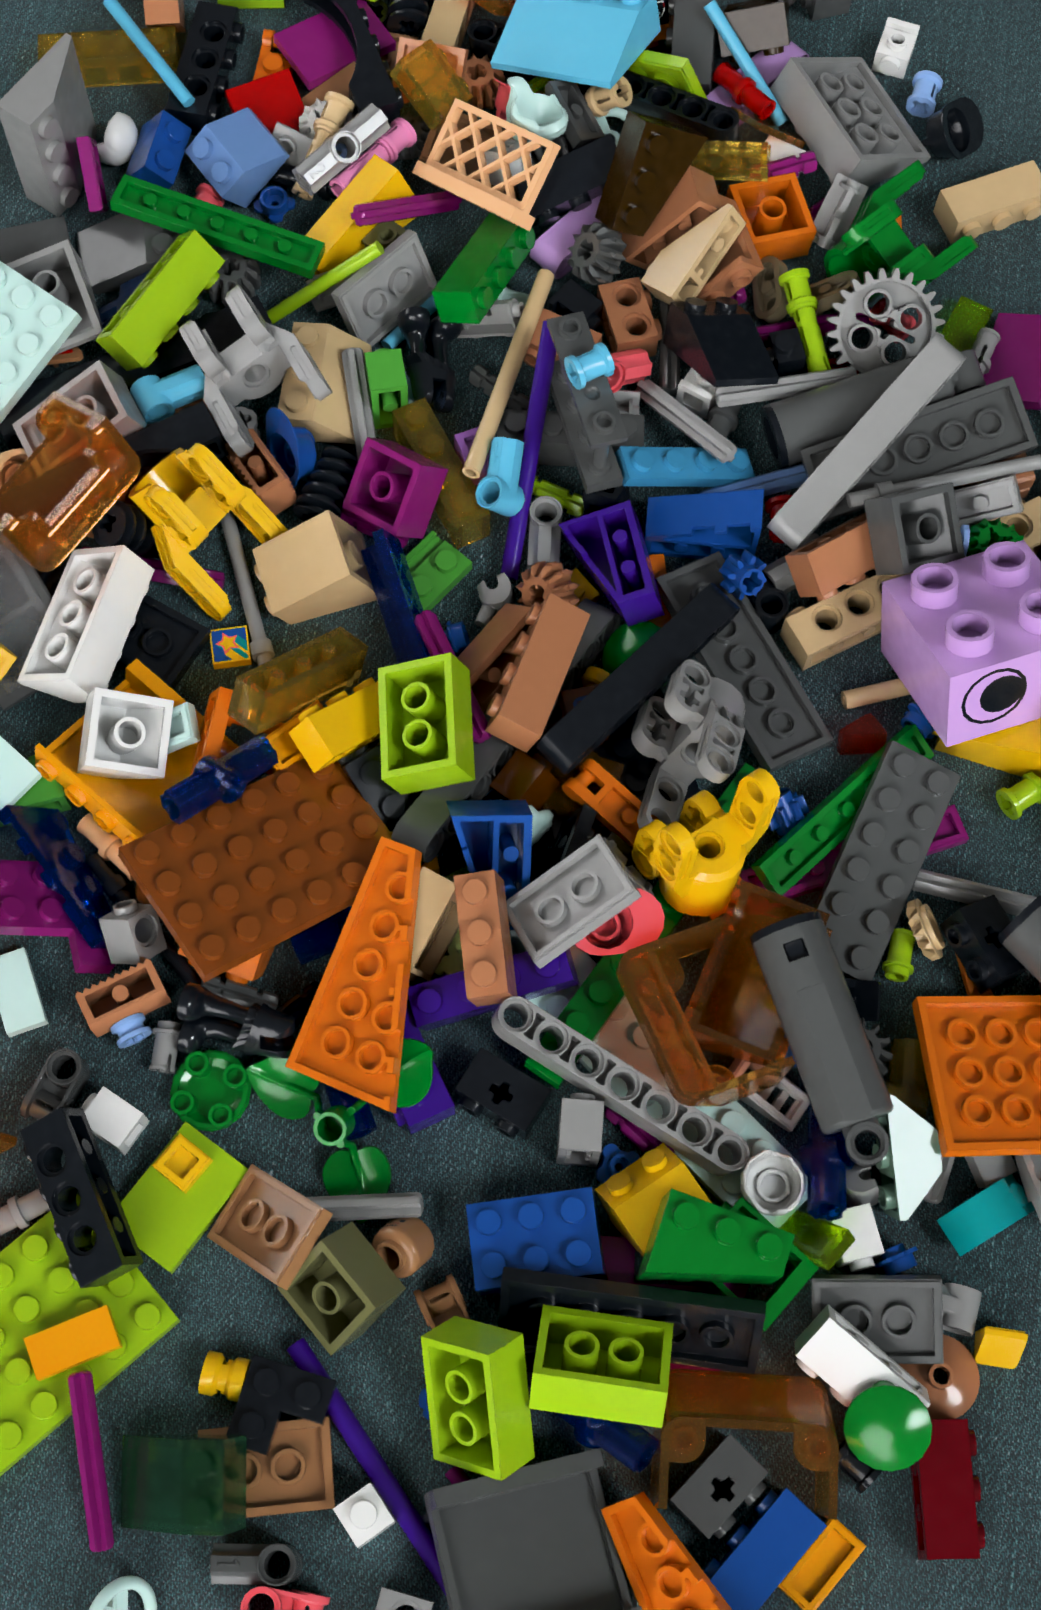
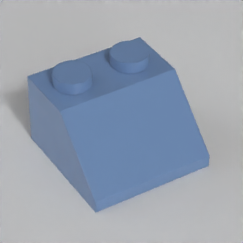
M248 107L206 124L184 151L222 199L244 208L250 205L290 156L252 109Z

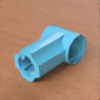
M195 364L161 379L156 375L143 376L132 384L130 393L145 422L151 424L174 415L177 408L202 399L205 376L200 366Z
M493 437L487 476L479 482L475 492L476 501L482 508L506 517L515 516L522 509L525 498L523 489L518 484L525 442L506 437Z

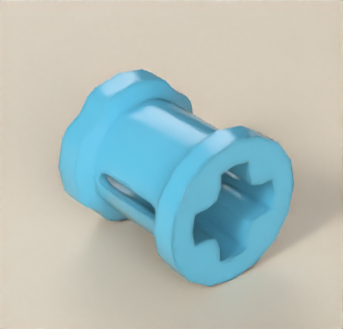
M602 342L594 344L593 349L577 357L569 355L564 359L567 376L577 390L585 388L586 382L602 375L605 377L612 376L615 371L613 358L606 345Z

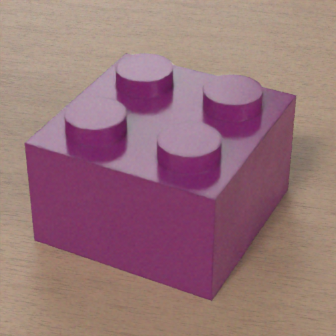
M367 437L342 507L395 536L423 539L449 469L395 441Z

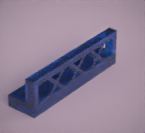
M381 528L372 532L375 544L361 550L398 664L431 657L414 623L415 616L421 614L423 608L400 540Z

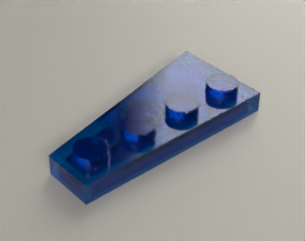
M6 805L0 810V820L3 825L11 823L21 836L16 843L25 856L33 853L45 871L40 874V877L47 887L52 888L65 898L66 901L63 902L62 908L91 949H106L99 918L110 913L112 910L103 895L102 885L94 878L86 864L85 853L76 844L68 829L67 819L58 809Z

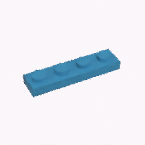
M620 446L615 452L623 476V486L717 487L755 477L746 448H737V452L734 455L735 459L732 462L727 461L725 463L718 461L702 447Z

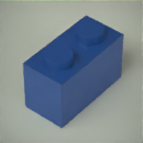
M163 109L142 125L126 174L167 189L172 187L192 129Z

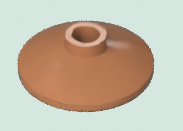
M943 1334L944 1364L899 1365L927 1388L931 1403L927 1409L931 1419H956L966 1413L975 1402L980 1386V1375L977 1363L970 1351L958 1340ZM936 1368H941L946 1372L947 1381L945 1384H939L934 1380L933 1372Z

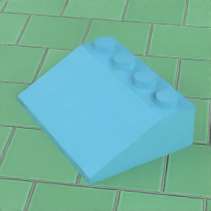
M516 0L490 61L491 68L612 89L661 31L657 0Z

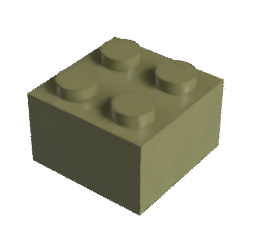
M351 1222L319 1241L309 1253L287 1291L281 1287L277 1289L330 1356L362 1336L402 1294L406 1287L355 1224Z

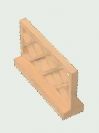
M455 98L426 163L417 160L412 173L530 232L536 218L529 215L561 146ZM464 110L468 112L470 125L458 131L457 123ZM492 124L495 136L482 143L480 130ZM472 135L475 147L462 153L460 141ZM517 135L520 147L507 154L505 141ZM453 146L455 158L444 164L439 163L445 149ZM497 146L499 159L487 165L484 152ZM541 146L545 147L546 150L541 161L532 166L530 152ZM477 157L479 170L467 176L465 163ZM522 157L524 171L511 176L509 164ZM501 168L504 181L491 188L489 174ZM526 180L528 188L522 201L516 200L514 186Z

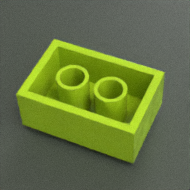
M451 652L378 668L381 780L401 795L474 781L475 764L470 670Z
M543 1304L532 1372L529 1409L662 1428L668 1395L674 1323Z
M453 1316L421 1336L434 1460L503 1481L535 1458L523 1333Z

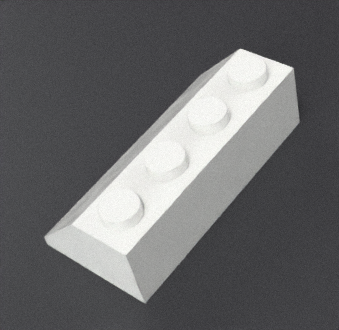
M125 545L72 550L17 682L73 703H86L87 696L95 687L108 689V683L117 662L121 658L122 649L130 629L135 624L137 612L144 596L148 592L149 583L155 569Z

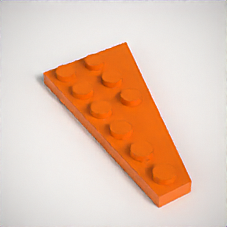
M381 836L285 1067L396 1114L422 852Z
M644 1491L600 1509L638 1605L642 1607V1610H732Z

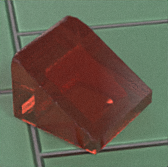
M871 712L867 713L839 730L837 752L840 755L876 753L886 744L887 731Z

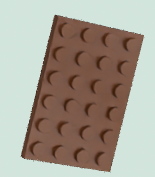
M304 758L293 763L288 768L266 776L119 847V858L204 983L353 905L381 836L392 840V833L369 802L364 800L344 773L338 761L314 773Z

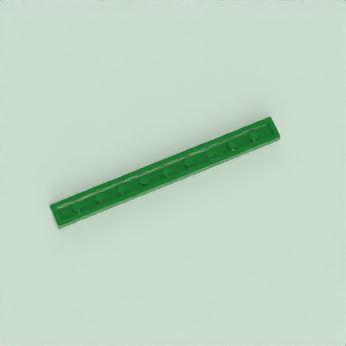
M746 762L717 800L725 813H728L740 780L756 770ZM659 881L652 889L654 897L661 903L665 915L664 929L658 940L649 948L638 952L603 956L557 1018L591 1041H594L685 915L676 911L666 902L660 891ZM547 1032L540 1041L541 1045L549 1051H555L558 1047L557 1040L551 1033ZM576 1055L575 1065H577L583 1055ZM528 1057L525 1061V1068L557 1090L564 1083L565 1079L532 1058Z

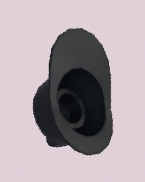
M961 97L946 104L944 108L932 114L926 123V138L921 141L923 146H929L937 158L955 157L956 159H963L975 152L982 143L984 131L982 116L976 104L967 97Z

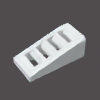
M751 1049L740 1052L719 1082L732 1095L787 1132L793 1131L810 1105L809 1097L804 1091ZM749 1068L752 1072L745 1083H743L740 1078ZM762 1077L766 1082L757 1094L753 1089ZM777 1087L780 1089V1092L772 1104H770L766 1100L774 1088ZM790 1096L795 1100L784 1115L779 1110Z

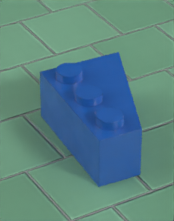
M764 489L648 497L644 524V540L648 555L664 554V556L702 559L719 551L724 560H726L730 554L741 556L743 551L747 550L755 556L762 530Z
M526 800L446 801L469 873L494 869L504 880L506 900L530 884L533 815ZM509 921V928H510V930H514V928L512 927V925H511V923H510V921Z

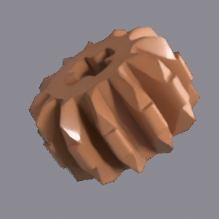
M473 53L471 58L467 60L463 86L448 91L450 96H453V101L457 98L481 110L484 107L493 110L499 85L494 78L505 83L504 72L491 68L488 55L480 59Z
M537 562L530 569H526L521 573L523 582H520L515 587L522 593V597L516 602L528 607H532L535 602L541 605L548 594L552 593L572 605H576L580 599L574 594V590L580 584L572 583L573 571L563 570L562 562Z

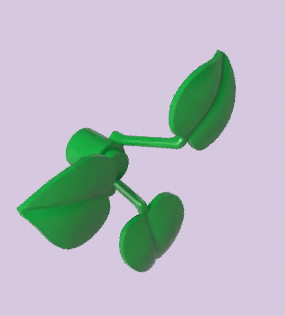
M412 1038L403 1039L397 1107L399 1108L411 1107L419 1103L429 1092L433 1081V1050L430 1045ZM268 1057L250 1065L246 1069L248 1079L254 1091L271 1111L286 1119H302L310 1112L313 1100L315 1107L313 1132L316 1139L326 1146L337 1145L340 1149L343 1147L349 1149L334 1152L327 1159L323 1167V1182L330 1196L388 1193L392 1174L386 1155L376 1146H365L357 1150L356 1144L346 1139L355 1128V1117L353 1114L368 1102L359 1099L349 1108L343 1105H334L323 1111L321 1096L314 1092L319 1086L320 1081L285 1067L288 1058ZM356 1220V1222L359 1223V1224H362V1223H364L365 1221H367V1220Z

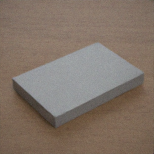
M408 229L384 249V254L359 269L335 289L331 295L350 335L370 344L372 347L398 325L397 317L402 310L413 306L419 307L432 295V290L437 285V281L417 233Z
M598 834L507 899L506 902L508 920L533 962L541 969L642 896L606 841Z

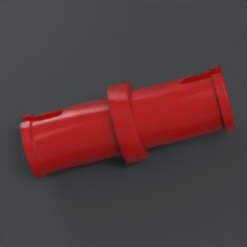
M728 62L721 63L715 69L712 80L728 91L735 103L745 105L760 120H766L775 110L776 102L756 87V82L751 77L745 78L731 67Z

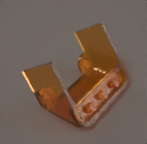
M723 916L628 950L622 956L616 970L618 981L672 1096L679 1103L686 1106L720 1107L779 1084L796 1064L793 1057L790 1056L735 1078L734 1074L722 1065H708L675 996V993L683 985L685 978L684 970L678 959L711 948L726 925Z
M682 1368L670 1369L662 1428L653 1427L650 1501L656 1508L667 1509L669 1462L688 1463L697 1459L705 1447L706 1427L793 1432V1452L795 1458L803 1467L815 1471L814 1513L827 1519L837 1520L839 1445L829 1395L826 1387L819 1380L807 1376L748 1374Z

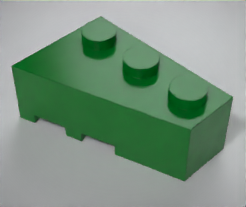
M671 1188L661 1199L636 1280L649 1281L651 1279L680 1282L717 1281V1283L772 1284L784 1275L795 1234Z

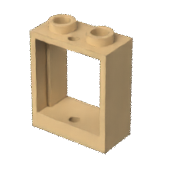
M424 866L420 871L409 979L414 983L418 976L427 981L431 980L459 929L454 882Z

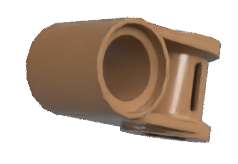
M452 1273L446 1276L444 1282L423 1292L420 1289L413 1291L424 1320L431 1330L453 1316L470 1319L466 1311L465 1301Z

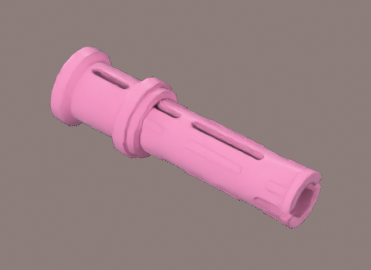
M400 117L394 119L390 124L391 128L376 140L356 161L352 162L340 174L330 180L329 185L333 186L330 189L336 197L343 192L374 154L392 164L398 159V154L404 148H410L416 144L417 134L407 120Z

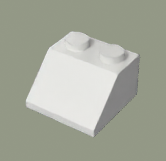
M95 687L86 699L77 773L113 779L165 778L174 700Z

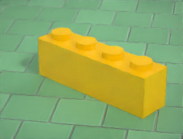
M372 677L352 689L354 691L353 694L348 696L346 691H342L325 703L327 707L320 709L318 704L298 716L300 723L289 732V735L314 773L380 739L378 681L375 682Z

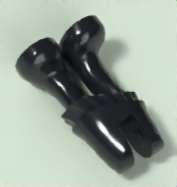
M418 306L408 307L398 314L397 322L410 351V355L406 356L405 365L407 366L406 374L410 379L415 405L417 408L426 410L434 397L436 412L449 413L454 405L457 380L455 378V371L449 367L448 343L460 335L462 323H441L439 315L430 321V313L426 308ZM426 342L429 347L430 355L426 353Z
M188 982L181 992L177 1005V1016L180 1020H184L178 1037L179 1052L190 1054L198 1051L206 1039H220L234 1043L231 1053L244 1050V1055H260L278 1059L289 1058L295 1044V1038L292 1036L296 1029L294 1017L274 1010L266 1003L262 1005L255 1003L251 1007L239 1005L231 1000L215 995L206 987L196 983Z

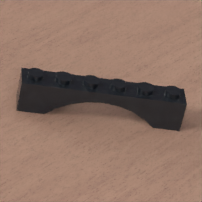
M303 0L305 4L317 9L331 19L344 33L353 49L356 65L349 83V99L355 104L352 112L353 118L366 106L373 103L383 111L390 125L394 119L400 117V109L404 108L403 97L399 87L394 88L392 85V73L387 60L382 61L380 57V45L377 36L370 34L368 30L369 22L365 9L358 7V0Z
M202 401L193 406L185 407L179 413L162 421L151 423L145 429L126 438L117 439L111 445L92 454L83 455L77 461L58 470L49 471L41 478L22 487L11 489L7 494L0 496V507L13 534L26 552L59 536L75 511L97 491L121 478L150 470L178 448L189 450L195 443H200L207 447L218 459L228 456L229 453L215 422Z

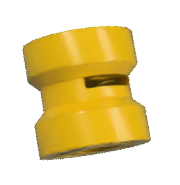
M209 1350L200 1374L198 1393L212 1397L220 1391L229 1401L238 1402L252 1360L238 1357L235 1360L229 1359L226 1362L223 1353Z

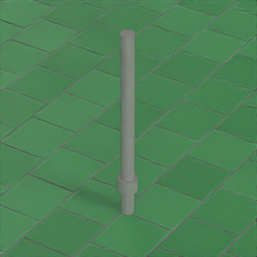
M1041 454L894 484L892 481L875 483L874 488L847 493L846 500L848 507L852 508L864 505V500L892 493L946 483H953V487L1011 474L1041 469Z
M230 510L221 519V524L252 640L249 648L253 661L258 664L263 686L272 687L278 683L272 661L275 653L271 640L266 638L235 515Z

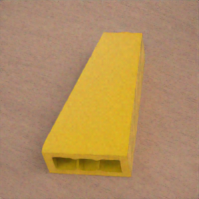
M376 154L373 155L305 235L325 243V253L315 275L333 269L365 248L362 239L377 224L357 226L355 220L351 219V212H353L356 204L414 195L400 171ZM415 218L397 220L394 222L403 228Z
M1041 718L946 747L938 736L934 750L1020 777L1032 771L1041 778ZM936 731L932 732L933 735L938 736Z

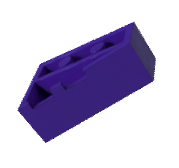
M630 500L559 523L570 549L628 627L665 615L641 525Z

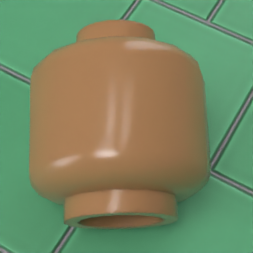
M419 1218L392 1219L375 1234L372 1241V1247L393 1273L401 1279L411 1276L432 1257L435 1248L434 1237L429 1227Z

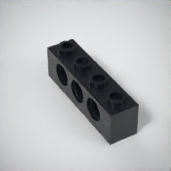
M198 1L176 71V75L193 95L195 102L190 107L185 108L170 90L165 106L166 112L192 129L190 135L197 136L206 124L220 119V101L222 97L226 98L225 90L229 89V71L235 70L237 63L236 48L238 44L243 43L245 36V25L240 23L238 7Z
M60 1107L20 1130L25 1143V1155L33 1164L39 1179V1192L49 1205L54 1218V1231L64 1244L70 1260V1272L79 1283L80 1288L104 1286L144 1264L84 1110L81 1108ZM63 1152H64V1154H65V1164H64V1166L62 1167L61 1157H62V1154H63ZM78 1191L81 1196L79 1206H77L76 1203V1195ZM93 1230L96 1234V1242L94 1246L91 1242V1234Z

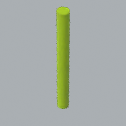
M379 241L373 242L266 311L272 324H275L384 254V248Z

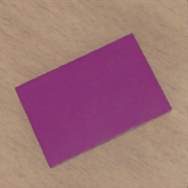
M358 0V7L364 8L366 11L370 34H375L379 41L380 57L395 51L396 41L367 2L365 0ZM322 12L274 34V43L308 90L321 85L353 61L356 63L353 49L346 36Z
M998 313L993 329L1000 334L1001 338L990 358L992 364L989 372L983 374L986 385L1013 376L1025 409L1041 410V315Z

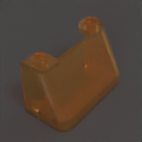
M55 391L41 404L35 418L37 428L46 439L0 488V543L40 572L52 571L63 562L136 480L141 468L140 459L136 452L106 416Z
M738 878L689 1005L686 1007L675 1041L690 1047L771 1068L774 1061L783 1062L789 1043L787 1038L784 1037L783 1027L751 944L750 936L758 930L783 919L815 911L820 912L826 927L830 914ZM826 928V929H827V932H828V935H829V937H830V936H831V933H832V930L829 929V928Z

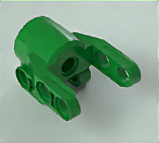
M917 160L875 190L860 204L849 230L840 237L842 240L826 252L824 267L827 278L844 271L854 270L858 273L862 283H864L863 272L869 271L873 279H877L878 268H884L887 278H890L892 270L899 268L900 279H903L908 272H913L912 284L915 285L917 282L925 280L926 286L979 247V245L970 235L961 237L936 257L932 255L925 243L915 249L895 220L903 214L895 200L923 178L926 170L921 162ZM874 293L868 299L867 304H870L880 295H883L880 293Z

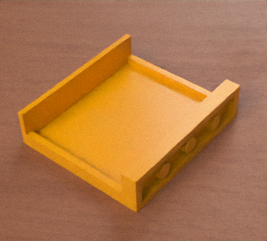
M137 658L126 667L125 680L113 689L174 700L173 707L187 702ZM196 710L200 732L204 716ZM84 715L46 748L40 743L35 746V767L42 777L49 782L55 779L63 786L66 797L75 806L81 807L83 805L93 814L94 821L103 831L107 833L112 831L122 840V845H125L179 819L197 743L167 754L165 778L113 779L77 773ZM224 735L223 740L228 741V746L241 749L231 739ZM223 761L221 764H217L214 777L219 779V783L234 787L248 774L249 768ZM214 798L213 801H208V804L213 803L219 799Z

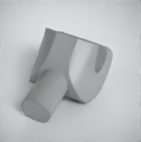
M504 572L496 576L498 586L495 589H489L484 580L477 586L482 606L474 623L481 628H484L506 603L515 604L511 582Z
M829 1158L825 1160L821 1173L841 1182V1195L846 1204L850 1207L870 1203L872 1207L878 1203L879 1187L876 1180L871 1179V1166L865 1167L857 1164L844 1166Z

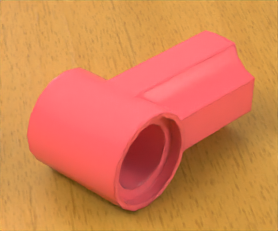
M637 348L610 353L615 365L614 374L607 377L612 393L620 390L623 385L637 383L640 380L644 381L647 376L651 375L653 363L650 361L646 350Z

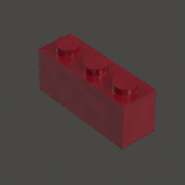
M931 1419V1443L923 1457L910 1466L918 1560L980 1559V1549L985 1548V1530L982 1521H977L975 1502H980L981 1486L978 1475H973L971 1456H976L977 1451L975 1432L973 1429L968 1428V1419Z

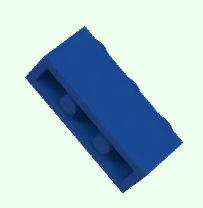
M788 1488L780 1489L777 1494L770 1489L755 1506L754 1510L759 1515L752 1524L747 1527L742 1523L728 1538L725 1544L731 1549L722 1560L718 1562L713 1557L702 1569L732 1610H759L827 1527Z

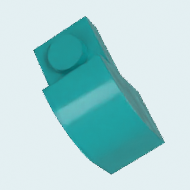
M1011 1174L979 1192L936 1221L961 1257L1033 1212L1035 1208L1031 1202H1028L1024 1187Z

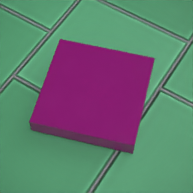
M89 136L76 137L89 212H107L109 209L97 142Z

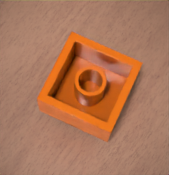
M795 172L729 185L726 197L736 201L742 218L747 223L746 227L760 260L766 256H775L782 261L808 255L817 230Z

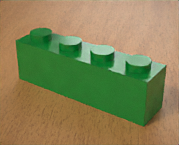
M492 213L488 214L432 290L441 323L480 324L530 250L534 247L535 232L532 227L529 232Z

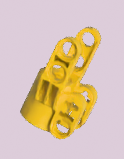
M195 443L189 450L178 448L168 454L137 482L128 495L154 524L150 529L164 570L207 615L216 621L223 620L232 610L228 595L193 559L189 552L195 550L209 536V532L230 510L261 544L288 531L252 489L241 485L221 461L207 447L200 443Z
M757 768L740 780L728 813L723 811L717 799L709 791L701 790L684 802L679 822L674 821L666 826L660 820H653L638 830L632 849V858L637 869L649 880L658 877L659 888L664 899L676 911L700 917H707L721 911L730 901L746 856L769 827L780 799V789L776 780L767 770Z

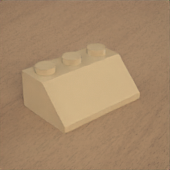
M293 322L292 333L311 354L333 393L322 401L315 399L307 384L300 381L293 368L289 367L283 378L278 409L283 411L293 427H304L309 430L315 442L355 444L341 354L347 348L354 347L361 348L364 355L366 352H372L371 345L331 324Z

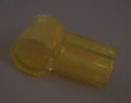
M910 1038L894 1039L891 1042L890 1052L893 1054V1059L889 1062L888 1080L885 1081L886 1087L890 1094L896 1096L925 1120L929 1094L928 1088L924 1087L926 1074L919 1040Z

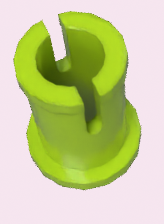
M896 928L891 935L888 957L882 963V969L885 971L884 976L891 981L906 982L909 976L914 973L911 960L916 939L911 930Z

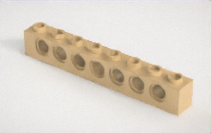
M1040 496L1027 502L1022 499L1023 512L1000 517L1002 523L1007 525L1014 524L1015 531L1019 535L1024 536L1023 540L1035 555L1041 547ZM993 538L990 539L988 547L996 543ZM907 574L874 575L870 578L866 575L864 580L850 585L849 588L829 599L817 601L816 604L806 609L804 606H800L790 611L785 616L780 636L801 670L804 671L881 633L882 582ZM849 608H859L864 614L853 613ZM816 623H826L832 629H821Z

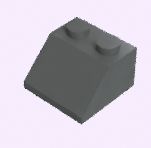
M953 483L902 491L864 500L876 576L907 574L927 563L944 564L965 557Z

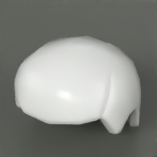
M116 112L108 121L104 133V142L97 144L100 162L111 166H120L130 160L138 140V130L130 116Z
M767 1149L748 1160L741 1173L740 1190L744 1199L759 1213L769 1216H783L798 1206L805 1192L804 1174L791 1156Z

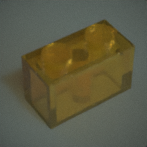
M429 39L402 57L389 74L432 132L444 124L455 98L469 103L473 98L467 83L456 74L448 63L445 53L440 48H437L432 39Z

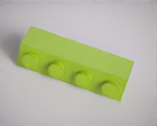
M195 229L178 235L95 341L126 371L140 367L143 369L147 368L157 358L158 352L156 349L162 341L167 342L178 331L179 326L177 322L183 315L187 316L197 307L200 302L197 297L202 290L209 289L219 279L220 274L217 271L224 264L225 260Z

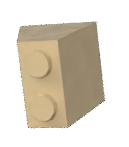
M326 510L252 549L256 561L254 571L266 592L264 597L265 606L273 617H278L290 625L376 601L384 597L362 533L330 510Z

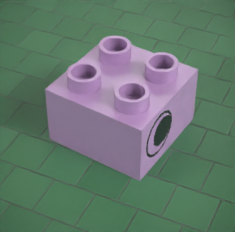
M1024 540L1018 542H997L990 545L984 552L944 564L927 563L917 567L911 574L882 582L881 652L946 747L1041 718V561Z

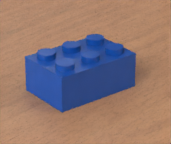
M592 1187L466 1204L475 1291L481 1296L500 1294L504 1267L600 1280L607 1279L596 1195Z

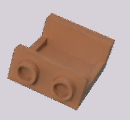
M719 194L722 207L729 203L741 215L735 200ZM746 225L696 298L705 301H716L718 297H732L741 288L749 285L753 278L764 269Z

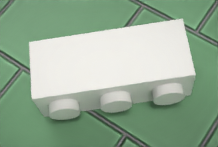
M829 1304L794 1341L795 1356L797 1357L796 1363L810 1377L815 1379L819 1376L828 1383L831 1394L845 1407H849L853 1398L865 1389L871 1388L875 1383L883 1380L889 1381L895 1386L903 1387L917 1395L926 1408L931 1405L927 1388Z

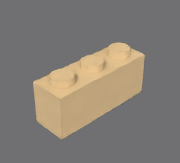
M1028 161L940 190L933 213L950 244L955 243L963 236L972 235L973 238H976L980 234L992 230H1003L1011 224L1025 219L1030 221L1038 218L1041 215V172L1035 161Z

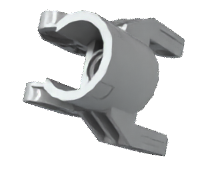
M238 284L226 293L225 300L241 328L246 333L244 336L222 352H218L206 329L201 330L195 321L190 319L178 329L194 359L205 373L203 400L227 443L242 458L253 450L255 442L235 408L239 403L244 400L258 399L271 393L282 382L289 367L293 368L300 381L307 384L315 399L322 401L333 392L311 354L297 337L289 331L265 322L250 297Z
M685 660L671 675L664 699L652 696L638 711L631 734L632 743L642 755L657 760L648 779L637 816L639 829L653 821L651 814L656 816L666 826L674 821L679 822L688 786L695 779H707L713 783L720 784L731 776L736 769L745 734L743 722L746 710L742 694L731 683L711 677L706 667L696 660ZM686 674L694 678L697 684L693 683ZM653 708L660 712L664 719L657 715ZM659 789L663 790L670 797L671 801L666 800L660 794Z

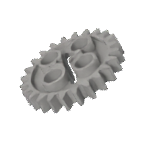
M878 268L877 279H873L869 271L863 272V284H860L854 278L851 279L850 283L853 291L850 293L840 289L839 293L844 299L843 303H831V306L838 311L837 316L826 318V321L835 324V329L825 334L828 337L836 338L837 341L828 349L831 352H841L835 363L840 365L848 362V367H855L859 371L858 374L891 364L886 360L884 352L888 344L892 342H897L902 347V356L898 360L900 361L918 355L936 334L944 338L943 334L935 332L937 326L945 323L944 319L935 318L934 315L943 306L931 305L930 303L936 292L930 291L925 294L922 292L926 284L925 280H921L913 285V272H908L903 279H900L899 268L892 270L890 278H887L884 268ZM874 293L882 294L886 301L884 310L879 314H873L868 309V299ZM907 308H913L918 313V322L911 329L903 327L900 319L901 314ZM862 313L879 322H886L889 318L890 327L913 336L914 342L908 343L891 334H884L881 338L880 329L856 319V314ZM859 327L866 328L870 334L869 342L863 348L855 347L851 338L853 332Z

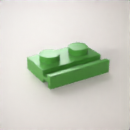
M432 530L382 579V583L386 589L389 588L394 592L395 596L416 614H421L424 610L431 611L472 570V561L446 540H441L437 533Z

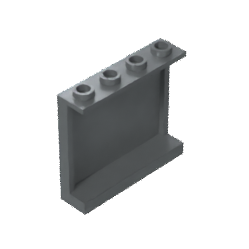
M600 1448L521 1467L503 1481L484 1476L432 1489L423 1495L449 1610H642L641 1606L635 1608L632 1606L621 1560L600 1510L606 1507L597 1469L604 1466Z

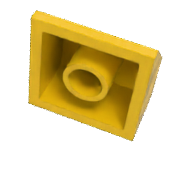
M664 1143L649 1150L637 1161L619 1173L612 1175L606 1182L595 1188L612 1224L642 1257L646 1250L661 1199L671 1188L712 1203L684 1162Z

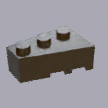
M628 111L595 218L611 230L643 237L708 137L690 126Z

